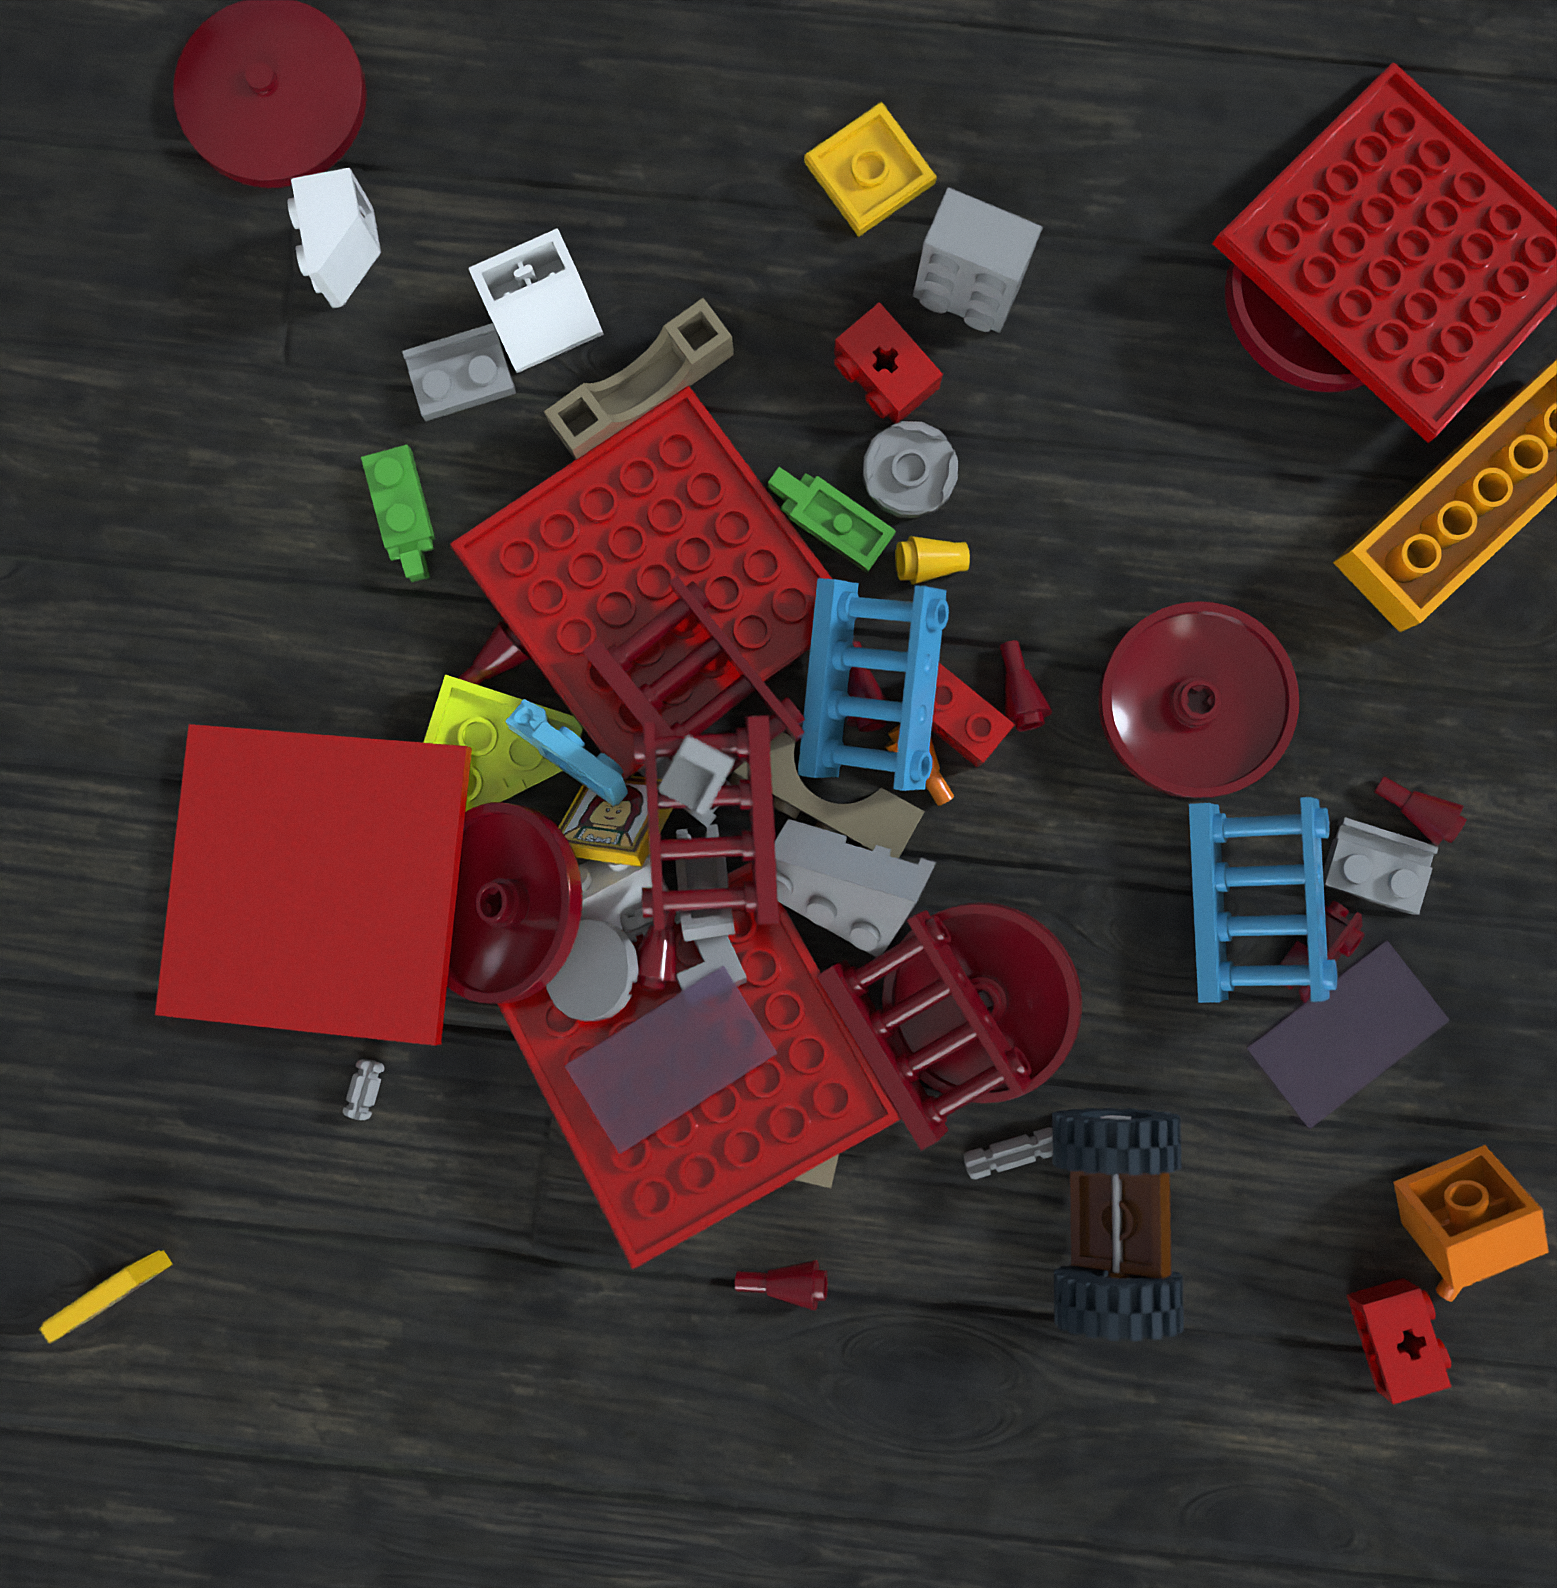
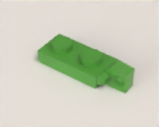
M403 445L361 457L382 540L392 561L401 559L405 576L410 578L411 582L430 578L424 552L434 550L432 541L435 540L410 447Z
M778 467L768 482L767 488L785 501L781 510L789 516L790 520L866 573L869 572L896 533L892 527L819 476L813 478L805 473L799 481L781 467Z

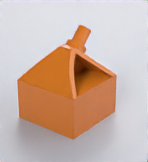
M1486 1145L1393 1182L1402 1225L1443 1276L1435 1290L1447 1301L1452 1302L1465 1286H1471L1475 1282L1549 1253L1542 1208Z

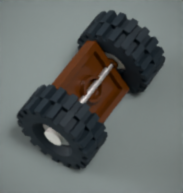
M1085 1108V1110L1068 1109V1111L1060 1110L1053 1112V1166L1070 1171L1071 1264L1069 1266H1060L1054 1270V1324L1058 1325V1328L1061 1330H1068L1071 1334L1079 1335L1084 1333L1086 1337L1098 1338L1101 1336L1108 1337V1340L1129 1338L1131 1341H1142V1338L1146 1337L1155 1340L1162 1339V1335L1172 1337L1176 1333H1181L1184 1328L1183 1276H1181V1273L1173 1272V1269H1171L1170 1173L1181 1169V1116L1165 1111L1156 1112V1110L1130 1108Z

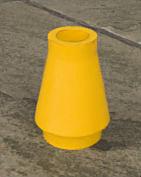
M910 536L907 541L897 543L895 553L896 570L901 581L910 580L913 585L951 573L967 571L970 563L969 548L966 542L954 543Z

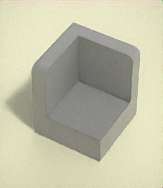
M686 735L659 785V791L705 816L735 760Z

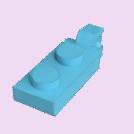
M524 699L510 717L506 719L505 722L508 728L536 747L540 755L612 806H618L628 794L622 777L623 769L613 759L603 753H600L597 757L583 748L585 743L567 727L562 726L557 730L549 725L545 709Z

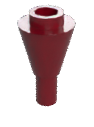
M500 621L473 660V665L457 679L480 685L485 679H491L531 659V657L508 625Z
M1019 641L1005 642L1000 645L1007 672L1005 675V717L1015 724L1014 726H1016L1017 731H1029L1039 728L1045 724L1044 718L1052 713V709L1030 671L1025 668Z
M853 641V642H852V644L854 645V647H860V648H862L861 642H859V641ZM851 667L847 690L849 696L887 701L870 670L867 668ZM846 716V724L857 727L859 732L874 731L887 724L885 720Z
M1383 776L1374 790V793L1401 808L1400 811L1435 846H1438L1443 839L1451 844L1467 821V818L1460 815L1464 805L1418 791L1411 792L1386 776Z
M676 911L664 912L665 930H654V925L649 926L636 952L639 970L635 983L664 989L666 980L676 981L675 930H673Z
M818 1260L771 1269L767 1273L737 1271L735 1275V1291L766 1293L767 1296L816 1311L818 1301H826L828 1274L827 1270H819Z

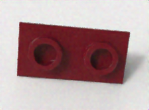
M1332 901L1328 907L1325 906L1327 959H1334L1336 962L1342 954L1350 957L1363 940L1365 933L1360 930L1363 926L1362 914L1357 912L1350 921L1345 918L1349 913L1348 909L1340 903ZM1297 941L1279 965H1309L1308 947ZM1282 985V986H1284L1285 988H1287V989H1289V990H1292L1295 985ZM1298 985L1301 987L1299 989L1301 1001L1306 1003L1311 996L1310 985Z

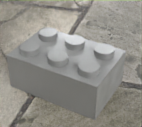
M948 188L923 245L913 297L920 299V303L931 311L937 313L949 311L963 317L965 323L976 330L988 332L992 329L1000 333L1024 278L1042 226Z

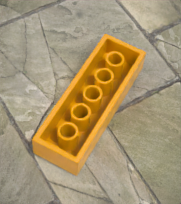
M1557 358L1538 371L1333 562L1399 632L1420 624L1557 496Z

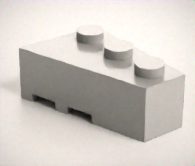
M788 819L775 840L778 902L875 957L883 954L916 904L936 862L922 858L918 864L891 857V849L876 845L874 850L870 851L847 844V836Z

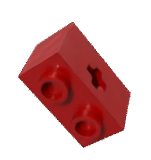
M880 302L835 339L834 355L837 358L834 359V363L839 372L851 383L857 380L868 393L865 395V398L873 411L881 418L888 416L894 424L902 421L940 387L943 373ZM876 362L883 367L891 363L893 365L892 374L885 368L879 372L876 371Z
M939 663L931 730L973 765L979 767L986 761L1015 724Z
M1400 1278L1347 1294L1378 1393L1392 1404H1397L1451 1387L1446 1369L1451 1368L1450 1357L1443 1342L1435 1336L1431 1320L1436 1318L1435 1309L1425 1290H1421V1288L1406 1279ZM1406 1330L1409 1334L1403 1335L1402 1331ZM1398 1343H1403V1346H1397Z

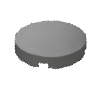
M902 421L891 425V428L885 429L882 433L880 432L871 441L863 460V481L869 497L881 510L898 518H920L935 512L949 499L958 479V459L955 451L939 429L923 422Z
M581 920L575 943L566 962L558 974L546 985L555 1006L568 1017L583 1021H599L614 1016L626 1006L631 997L628 993L631 990L632 982L637 981L639 968L636 950L628 935L620 928L604 921Z

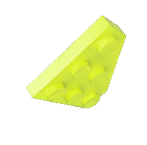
M445 675L423 743L458 745L472 748L466 811L482 804L501 803L563 771L540 755L536 747L508 728L505 721L521 704L522 699ZM535 704L545 709L549 725L557 730L562 726L567 727L580 738L582 737L584 730L574 716Z

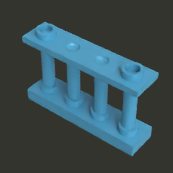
M818 578L804 707L805 721L802 726L804 736L801 738L798 775L813 778L839 777V767L847 765L895 772L893 789L924 790L926 780L929 778L932 770V756L929 748L942 629L946 626L949 615L948 604L945 600L946 590L915 586L913 602L860 598L858 596L859 583ZM857 617L911 622L908 652L854 647L852 642L855 620ZM851 667L906 672L903 702L849 696L847 690ZM846 716L901 722L898 751L892 752L844 745L842 742L844 719Z
M1312 797L1300 798L1301 814L1227 818L1225 813H1220L1219 805L1189 804L1198 1003L1229 1000L1228 991H1234L1235 986L1310 985L1311 1002L1330 999L1329 990H1336V962L1334 959H1327L1321 838L1329 837V816L1327 808L1319 807V799ZM1302 834L1304 864L1229 867L1227 862H1222L1221 843H1226L1229 837ZM1305 884L1306 914L1231 916L1230 912H1224L1223 892H1229L1230 887ZM1308 935L1309 965L1234 966L1232 961H1227L1226 941H1231L1233 936Z

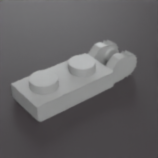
M717 824L706 827L705 838L719 837ZM688 829L676 830L677 839L691 838V835L688 834ZM725 857L675 860L678 890L729 887ZM732 908L680 911L684 941L735 934Z

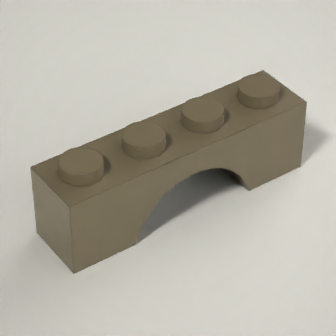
M702 298L665 324L653 344L629 366L600 382L581 384L546 409L544 413L551 428L573 458L577 460L683 388L693 385L734 355L732 336L705 299Z
M782 732L770 742L773 808L795 820L799 813H802L817 822L814 827L847 836L846 839L857 844L860 848L873 851L875 846L878 845L891 849L890 856L899 859L924 814L923 810L883 788H880L868 798L855 803L837 804L825 801L814 795L801 781L795 767V741L792 737ZM747 762L731 773L732 775L728 780L729 783L737 785L739 779H747Z

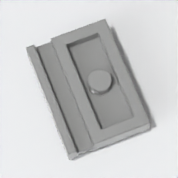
M494 323L402 351L409 369L408 372L418 405L425 421L516 394Z
M1346 817L1339 818L1335 839L1332 840L1323 870L1324 887L1409 914H1419L1432 872V867L1430 866L1433 856L1437 854L1439 847Z

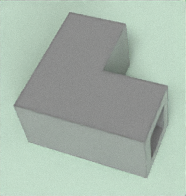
M728 935L693 940L703 963L676 974L677 981L689 1008L747 982L745 972Z

